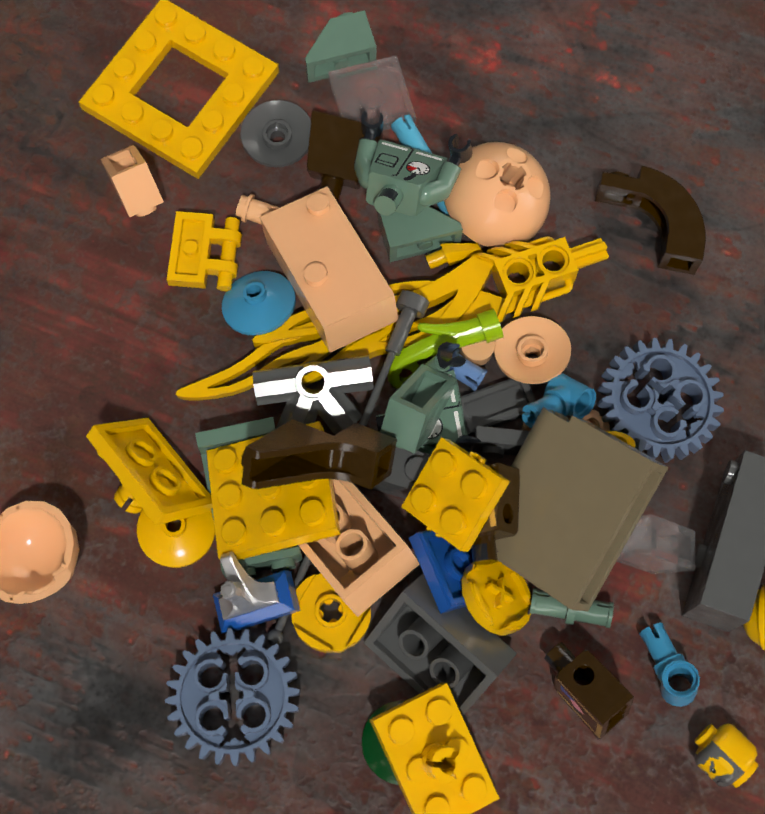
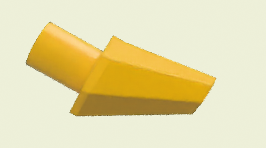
M442 243V249L425 257L430 269H433L447 262L451 266L466 261L470 255L484 252L478 243Z

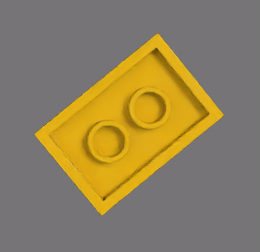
M149 418L93 425L86 435L87 439L97 450L98 455L105 460L120 479L122 485L119 486L114 494V500L117 505L122 508L128 498L133 500L127 507L126 512L134 514L141 512L143 509L144 514L155 525L205 514L212 509L210 493Z
M442 682L369 719L412 814H472L499 799L447 683Z

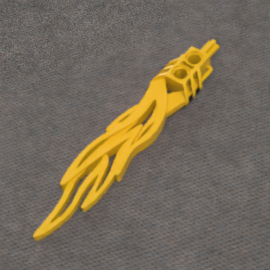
M546 236L527 243L511 241L504 244V247L488 249L486 251L487 254L476 253L470 255L469 259L435 281H408L390 284L389 286L394 294H400L402 290H407L425 297L430 302L428 308L454 297L438 311L413 322L409 333L418 331L417 326L419 323L446 324L476 318L477 314L493 308L501 323L509 313L515 312L513 316L515 318L520 316L526 307L532 306L531 312L539 309L542 302L569 293L573 289V284L580 268L609 258V255L607 253V245L605 241H602V238L569 248L565 237L555 240L552 237ZM553 261L559 264L561 269L549 271L544 267L543 263ZM519 273L525 277L526 281L523 283H513L508 278V275ZM491 274L501 297L483 291ZM399 295L395 296L396 303L399 298ZM306 310L290 316L276 330L267 334L256 335L252 341L257 349L246 358L224 371L180 388L176 391V396L182 400L200 401L240 394L254 387L253 375L229 386H217L244 374L284 346L322 338ZM397 321L348 344L330 360L369 355L371 359L379 355L388 354L385 349ZM419 332L408 336L403 349L433 334ZM323 340L284 354L260 370L287 367L304 361L302 364L309 361L321 362L331 353L328 351ZM312 371L303 376L302 381L305 386H308L324 377L321 373Z

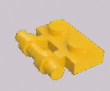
M176 211L166 279L168 285L206 289L207 275H216L218 277L217 289L224 292L231 290L232 281L237 277L238 271L235 257L236 249L241 246L242 234L239 232L240 220L228 217L225 219L224 229L214 228L215 219L213 214ZM212 244L222 246L220 260L210 259Z

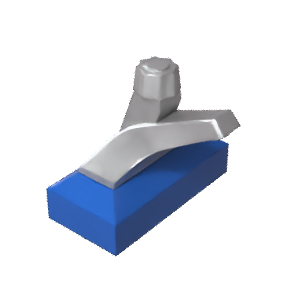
M232 551L221 555L220 561L227 581L221 586L220 592L213 594L221 633L226 634L228 628H232L235 632L300 611L290 571H282L254 580L243 569Z

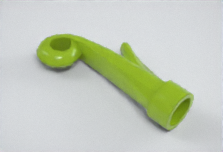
M494 308L477 314L476 318L446 324L419 323L417 326L419 331L433 335L404 348L400 356H395L387 375L388 381L393 387L399 389L409 378L400 377L401 371L405 368L411 370L413 374L420 367L417 361L437 355V350L442 343L460 344L459 348L483 341L489 343L503 338V331Z

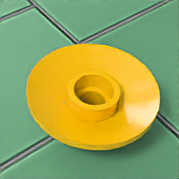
M142 510L137 522V538L140 547L152 561L165 567L181 568L194 564L209 551L213 544L215 526L212 510L205 514L180 519L181 527L176 532L168 531V523L155 525Z

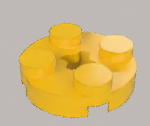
M321 573L306 578L298 586L296 594L300 611L292 613L291 618L298 637L307 646L319 652L341 653L356 645L363 638L371 620L370 607L357 617ZM333 601L340 604L338 611L342 614L339 620L331 619L330 622L324 621V613L320 610L323 604L330 606Z

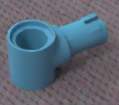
M561 373L548 382L543 398L523 407L522 411L525 413L522 414V419L529 428H532L543 407L564 416L569 415L572 417L573 415L582 419L592 411L596 401V392L583 383Z
M656 623L653 625V632L649 626L642 630L639 635L644 640L656 664L653 669L661 682L660 691L662 697L673 706H686L693 702L697 695L700 682L699 673L692 664L685 660L683 654L677 653L664 629L663 623ZM674 676H683L690 682L691 688L687 691L679 692L672 689L668 681Z

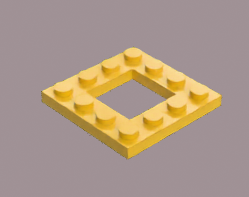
M160 0L80 99L79 104L85 112L199 179L278 75L279 65L170 1ZM172 48L225 78L188 127L135 96Z

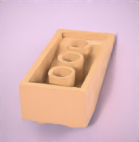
M332 479L341 534L298 546L358 617L420 564L408 545L352 482Z

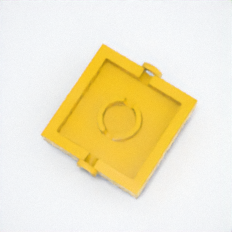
M441 437L401 507L425 524L427 530L435 532V536L444 538L460 551L469 552L510 481L484 464L486 459L473 451L468 453L450 439Z

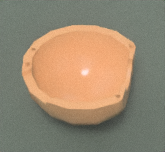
M24 501L8 507L0 514L1 600L13 604L38 601L56 593L73 576L79 555L77 533L60 509L45 501Z

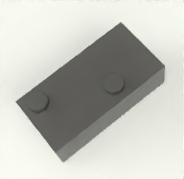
M745 450L735 461L729 460L723 474L703 544H697L691 559V565L695 566L696 569L682 613L683 617L726 632H730L750 621L765 567L764 456Z

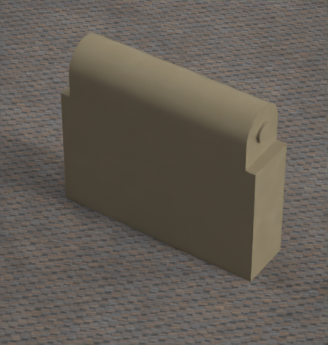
M543 407L511 467L520 471L518 532L515 536L496 540L497 558L499 562L569 609L589 611L669 467L586 420L573 415L569 420L566 416Z

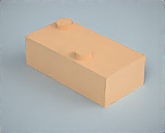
M328 186L260 217L268 246L330 353L398 320L395 294Z

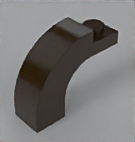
M641 166L637 178L630 177L623 172H603L597 187L595 201L636 209L646 214L656 224L661 235L658 268L695 275L703 261L706 232L701 211L690 193L670 176L646 166Z

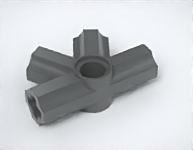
M369 355L322 362L309 361L301 365L252 372L257 406L286 402L276 429L292 419L303 424L314 423L319 414L336 435L362 418V413L346 393L374 389ZM309 371H317L323 375L325 382L318 389H309L302 381L303 375Z

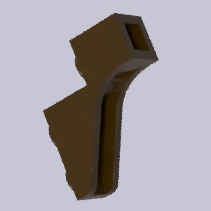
M292 419L245 447L241 458V465L243 466L241 484L252 489H262L318 479H337L372 489L391 475L397 439L358 423L352 424L333 436Z

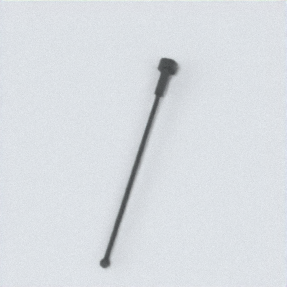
M402 290L396 306L401 313L385 349L388 355L364 410L360 425L367 426L395 356H400L415 317L423 318L430 302L417 293ZM306 555L294 580L295 590L303 582L311 562ZM289 615L280 617L275 629L268 633L267 639L270 644L279 645L283 641L282 631Z

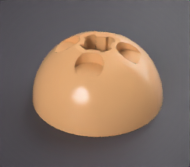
M488 142L472 147V157L469 161L460 163L459 167L462 170L450 196L444 200L450 218L461 223L462 233L468 238L487 247H504V244L511 241H529L544 224L550 206V186L542 166L526 150L510 143Z

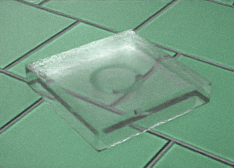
M397 55L328 72V79L340 117L361 122L362 113L368 110L367 123L374 125L379 122L381 112L383 114V131L391 129L392 123L400 117L405 122V115H411L413 122L416 123V114Z

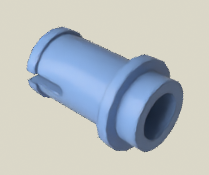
M458 348L453 351L452 358L456 356L463 357L459 354L460 350ZM465 358V364L461 367L450 366L449 371L454 370L457 380L470 387L474 392L488 372V370L479 367L467 358Z

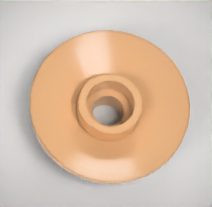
M528 316L516 319L503 327L504 337L495 340L494 355L499 368L508 377L521 383L540 384L548 382L560 375L570 361L571 343L567 333L557 323L543 317ZM529 354H535V355H537L538 357H537V358H528V357H526V356L529 355Z

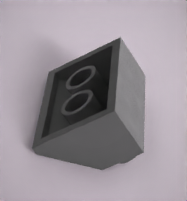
M423 573L399 595L364 641L367 647L419 694L442 682L447 683L462 717L517 654L496 634L488 632L479 625L465 607L440 614Z

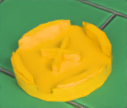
M499 561L486 565H475L472 562L465 568L461 579L462 595L468 611L479 625L488 632L503 636L512 634L527 624L531 613L527 615L528 606L531 605V593L522 576Z

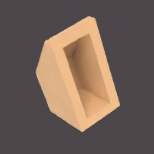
M134 145L101 159L129 217L148 215L157 209L156 205L164 202L146 161Z

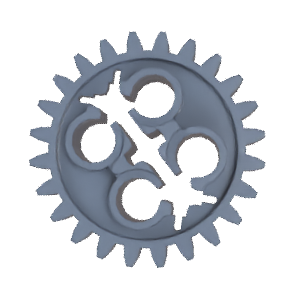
M653 338L647 347L639 340L633 346V350L626 346L620 352V357L615 356L609 363L612 369L607 368L601 375L607 382L602 383L597 391L606 395V397L602 398L597 403V406L609 411L602 417L603 422H613L615 426L611 431H618L629 435L636 443L635 448L641 452L647 450V455L653 459H656L659 453H661L665 463L672 460L674 454L679 460H683L689 455V451L695 454L703 448L701 443L706 444L713 438L710 431H714L721 424L714 417H718L723 413L724 408L714 403L720 400L724 394L712 390V387L720 380L719 378L707 377L706 373L712 367L710 364L702 367L697 364L701 355L699 352L691 358L686 356V344L676 351L673 350L672 339H668L662 348H660L657 338ZM635 364V368L637 370V372L634 374L635 379H631L628 383L627 381H619L625 380V378H628L632 375ZM650 368L659 370L663 380L653 377L636 395L640 401L641 408L631 405L627 395L638 386L637 380H642L650 372ZM681 392L688 394L693 402V406L682 414L683 419L701 418V420H696L689 425L687 436L686 431L683 430L687 427L685 420H680L671 427L670 433L662 431L658 425V419L668 423L686 404L681 398ZM659 396L664 400L662 404L657 400Z
M228 628L226 640L222 641L215 632H211V645L208 646L199 639L195 640L199 652L194 655L184 650L182 653L188 661L185 667L173 665L172 667L181 675L179 680H171L166 683L172 689L177 690L176 695L165 699V703L177 706V710L167 716L168 720L181 721L182 723L174 732L175 736L190 735L185 745L187 750H191L199 744L202 745L199 758L203 760L214 751L215 764L217 765L223 763L226 754L230 755L233 766H239L241 754L244 753L251 763L256 762L255 750L258 748L267 755H270L271 749L268 741L274 739L279 743H283L284 739L278 732L281 727L293 729L294 727L286 718L287 713L299 712V707L289 703V698L301 695L300 690L291 688L288 685L298 677L297 673H284L283 671L291 662L289 657L276 660L275 657L280 647L275 644L267 650L264 649L266 644V637L264 635H260L252 643L250 631L247 629L243 632L240 640L236 639L232 628ZM243 648H246L245 652L239 657L238 663L243 669L251 664H259L263 667L264 675L258 684L247 685L243 682L242 675L239 672L235 673L236 690L244 694L242 699L236 700V715L239 720H244V714L249 707L260 705L265 709L266 717L263 724L259 727L250 728L244 724L241 726L240 729L245 734V738L250 742L249 745L242 740L239 741L233 738L221 747L220 744L224 741V737L228 735V730L224 726L214 731L206 730L203 725V717L208 710L219 708L223 712L224 719L232 721L231 705L223 700V696L230 694L231 691L230 676L227 673H222V680L216 687L205 688L201 680L202 674L210 667H219L222 670L226 668L225 662L217 653L218 650H221L224 654L227 653L230 656H234L236 653H240Z

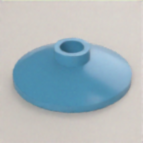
M272 271L249 273L236 280L232 284V289L226 291L222 300V313L227 324L238 333L245 335L267 334L282 326L290 318L295 308L296 294L289 280L279 273Z

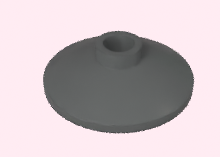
M272 100L261 103L254 107L243 120L241 126L242 145L246 153L262 165L268 167L289 166L302 159L308 152L311 119L301 107L288 101ZM278 136L284 138L281 142L272 141L273 138Z

